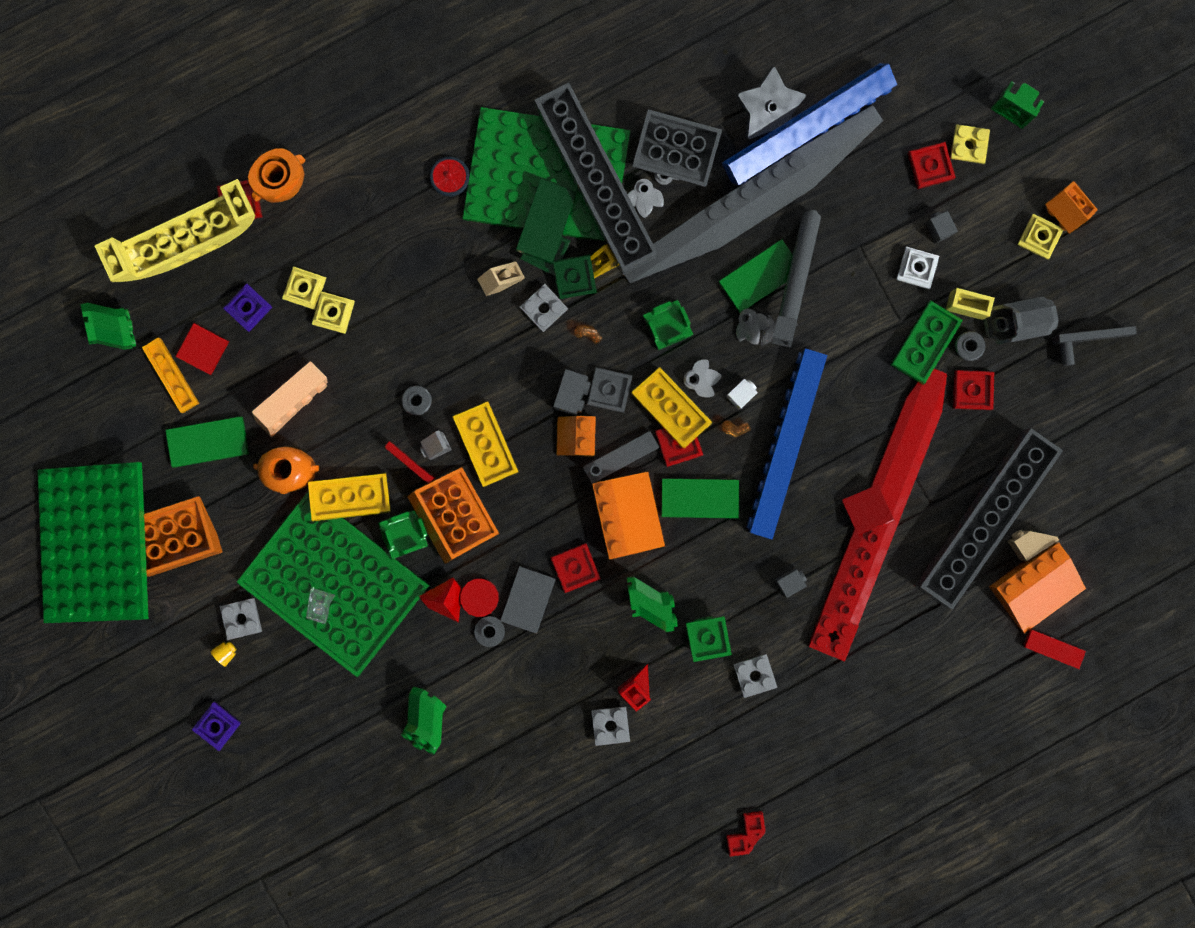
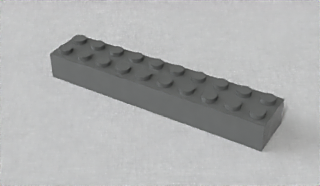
M569 82L535 99V107L602 237L614 255L622 275L656 259L658 252Z
M1032 428L1022 430L914 586L945 608L953 610L1063 450Z

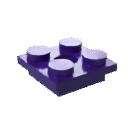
M246 284L223 309L250 332L272 309V306L252 287ZM251 303V310L244 312V304Z
M213 702L192 730L220 751L240 726L241 722L216 702ZM213 722H217L220 725L219 732H215L212 729Z

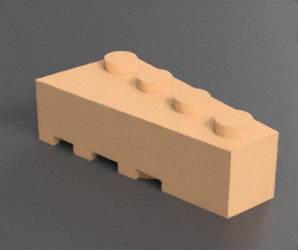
M310 361L252 411L255 421L272 438L303 406L313 399L312 397L327 387V377Z

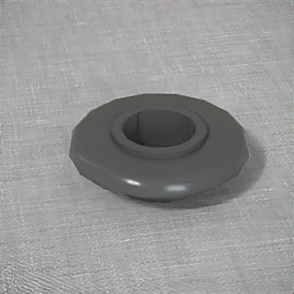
M967 331L958 336L955 349L960 358L966 361H974L983 355L986 344L980 334L974 331ZM967 341L973 342L975 346L972 352L968 351L965 347Z
M415 385L405 390L401 402L407 413L418 416L429 410L432 398L426 388ZM415 395L422 397V403L419 406H414L411 402Z
M484 617L475 626V638L483 646H496L504 638V625L496 617ZM487 626H492L495 629L493 637L485 636L484 629Z

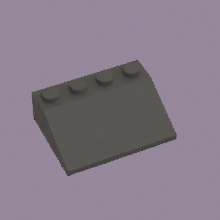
M648 109L632 167L706 187L722 129Z

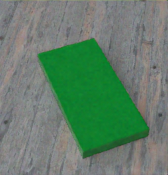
M780 240L718 283L737 311L741 313L744 309L749 308L786 283L793 255L784 241Z
M930 300L892 361L891 366L924 385L963 320Z
M243 417L166 430L172 468L249 455Z
M662 479V517L739 518V480Z

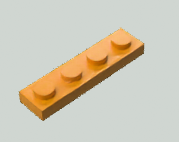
M157 338L143 346L145 354L180 413H184L198 405L197 398L162 339Z

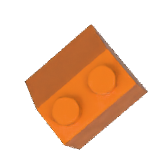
M1074 181L1045 204L1048 213L1051 216H1055L1059 221L1060 227L1069 234L1088 221L1098 210Z
M558 417L557 455L595 456L596 417Z

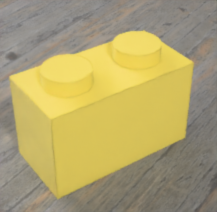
M956 288L950 292L946 310L984 320L990 317L994 297Z

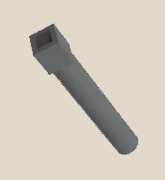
M807 210L802 214L772 344L790 348L792 346L821 216L815 210Z

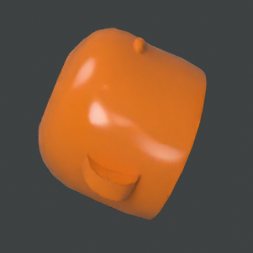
M283 148L273 149L259 156L252 165L248 175L249 185L253 189L252 197L258 202L263 199L270 203H276L294 197L299 192L305 176L302 164L305 162L303 156H295ZM284 172L281 181L272 183L275 174Z
M277 447L263 454L258 464H253V469L258 471L259 479L264 486L275 492L287 494L288 492L307 487L308 482H312L316 472L319 471V465H315L313 458L302 450L292 447ZM285 461H289L292 467L291 474L287 478H283L279 470L281 464Z

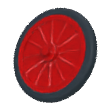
M444 157L432 166L430 183L439 194L449 197L456 196L462 193L468 186L469 170L460 159Z

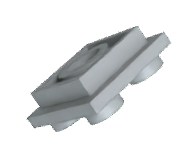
M546 284L520 306L542 332L568 310ZM541 304H547L550 307L547 313L539 311Z
M255 598L220 606L227 640L262 632ZM240 613L246 616V622L244 624H241L238 621V615Z
M767 654L733 664L744 698L777 688ZM754 670L760 672V677L756 681L750 679V673Z
M626 706L592 710L596 746L630 742ZM614 721L616 728L614 730L606 729V722Z

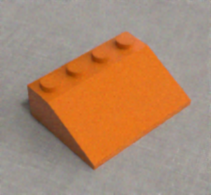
M462 467L415 490L408 496L418 517L422 518L424 527L444 564L499 534Z
M648 472L592 484L609 559L665 546Z
M200 496L144 514L147 577L222 553L217 532Z
M1059 542L1049 546L1030 560L1023 561L989 586L1024 634L1086 589L1071 558Z

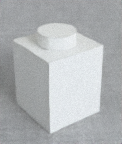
M744 379L726 397L740 410L758 393L755 390L757 387L750 380L746 381Z

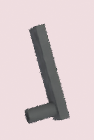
M1136 326L1060 334L1052 337L1053 345L1060 344L1063 366L1075 365L1072 343L1129 337L1137 334Z
M651 431L583 468L593 484L658 449L659 446Z

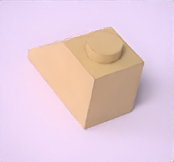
M512 262L490 268L477 280L485 295L488 296L501 292L522 281L525 277L517 262Z
M1019 530L1012 534L1013 538L1008 540V543L1021 561H1028L1059 541L1056 536Z

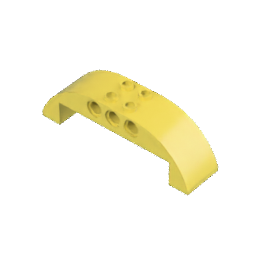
M236 179L221 186L220 189L223 196L121 243L112 237L95 245L110 281H133L167 272L203 256L241 235L252 224L255 214L239 180Z

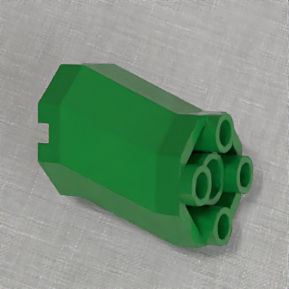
M91 303L80 304L89 345L98 343L123 350L136 347L128 309H113Z
M627 577V583L631 582L630 585H627L630 606L632 610H635L632 612V617L641 616L665 632L674 631V627H678L676 615L675 613L672 614L671 609L675 607L672 594L669 595L668 591L659 592L636 577Z
M413 687L408 696L407 725L401 736L409 741H413L412 745L419 750L425 748L428 753L434 755L441 744L442 716L447 706L434 695L433 697L428 696L429 692Z

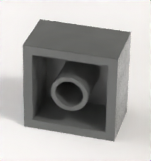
M566 369L555 400L554 409L573 416L582 413L585 404L582 399L584 394L588 395L591 382H588V376Z

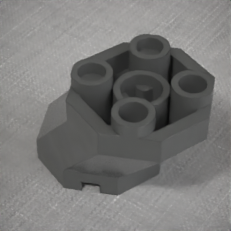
M1038 297L992 307L990 317L984 319L986 336L990 339L993 338L995 343L1000 345L1051 335L1052 331L1057 328L1059 320L1054 302L1045 297Z

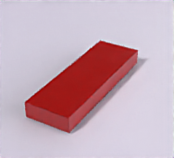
M389 441L387 443L386 449L429 484L436 480L435 477L393 442Z
M1031 629L1023 645L1024 648L1077 669L1080 668L1086 653L1082 649Z

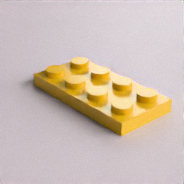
M660 367L632 391V395L683 449L712 424V421Z
M489 402L453 416L483 487L519 472Z
M386 474L308 482L312 521L390 512Z

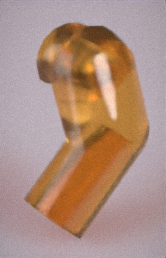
M579 325L574 330L577 338L589 336L595 344H598L603 339L593 326Z
M727 420L722 424L723 432L732 437H738L751 430L747 422L737 426Z

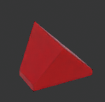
M454 577L420 596V599L429 609L459 623L462 588Z
M648 664L618 687L619 694L636 712L651 700L649 696Z

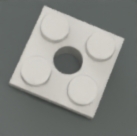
M905 247L896 280L930 289L939 256ZM915 263H920L923 266L922 272L915 270Z

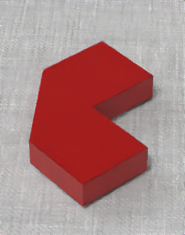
M762 811L743 814L745 833L726 835L730 857L749 854L757 841L765 834Z

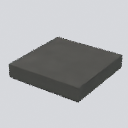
M595 367L587 405L624 413L632 375Z

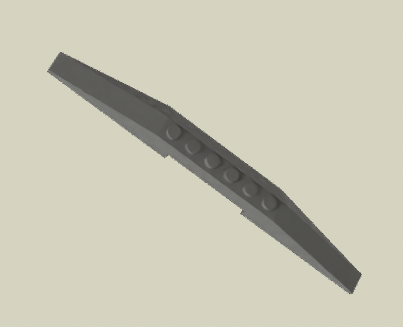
M872 105L794 151L653 244L658 252L657 258L624 276L629 283H633L723 247L813 189L879 126L883 119Z

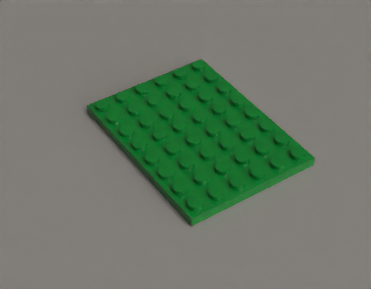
M481 107L463 220L523 229L540 179H544L577 192L562 235L605 242L541 117ZM591 124L622 183L630 130Z
M142 462L38 470L44 623L149 619Z
M309 491L237 581L239 585L356 677L360 676L418 602L420 596L430 586L396 558L391 560L389 553L345 518L312 521Z

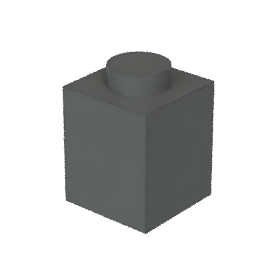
M941 211L930 216L931 219L926 223L935 244L958 232L948 211L942 214Z
M793 569L775 579L780 591L786 598L807 587L805 575L802 571L798 572L797 569Z

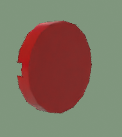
M474 579L463 587L460 595L461 604L468 614L475 617H484L492 613L497 607L499 593L491 581Z

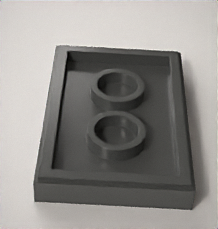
M519 566L501 622L537 634L556 579Z

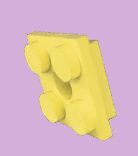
M956 124L950 159L985 164L990 129ZM965 142H972L973 149H968L965 146Z
M1032 214L1017 245L1049 260L1063 229ZM1038 232L1045 234L1046 238L1044 241L1038 238Z
M293 267L282 299L316 310L326 277ZM307 283L308 290L301 293L299 291L300 285Z
M321 292L312 325L346 334L355 301ZM337 308V315L329 317V309Z

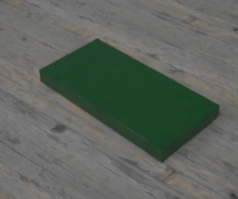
M540 179L516 251L552 264L577 192Z

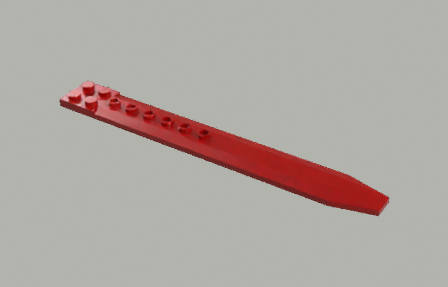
M934 369L926 383L922 385L917 382L905 398L871 484V487L879 485L894 521L859 536L854 528L808 647L842 661L846 660L864 609L942 414L947 373ZM836 631L838 638L830 641L831 637L828 634Z

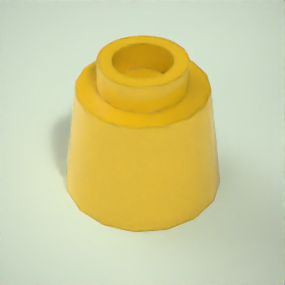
M228 641L227 643H221L210 653L221 665L226 667L236 655L235 651L237 649Z

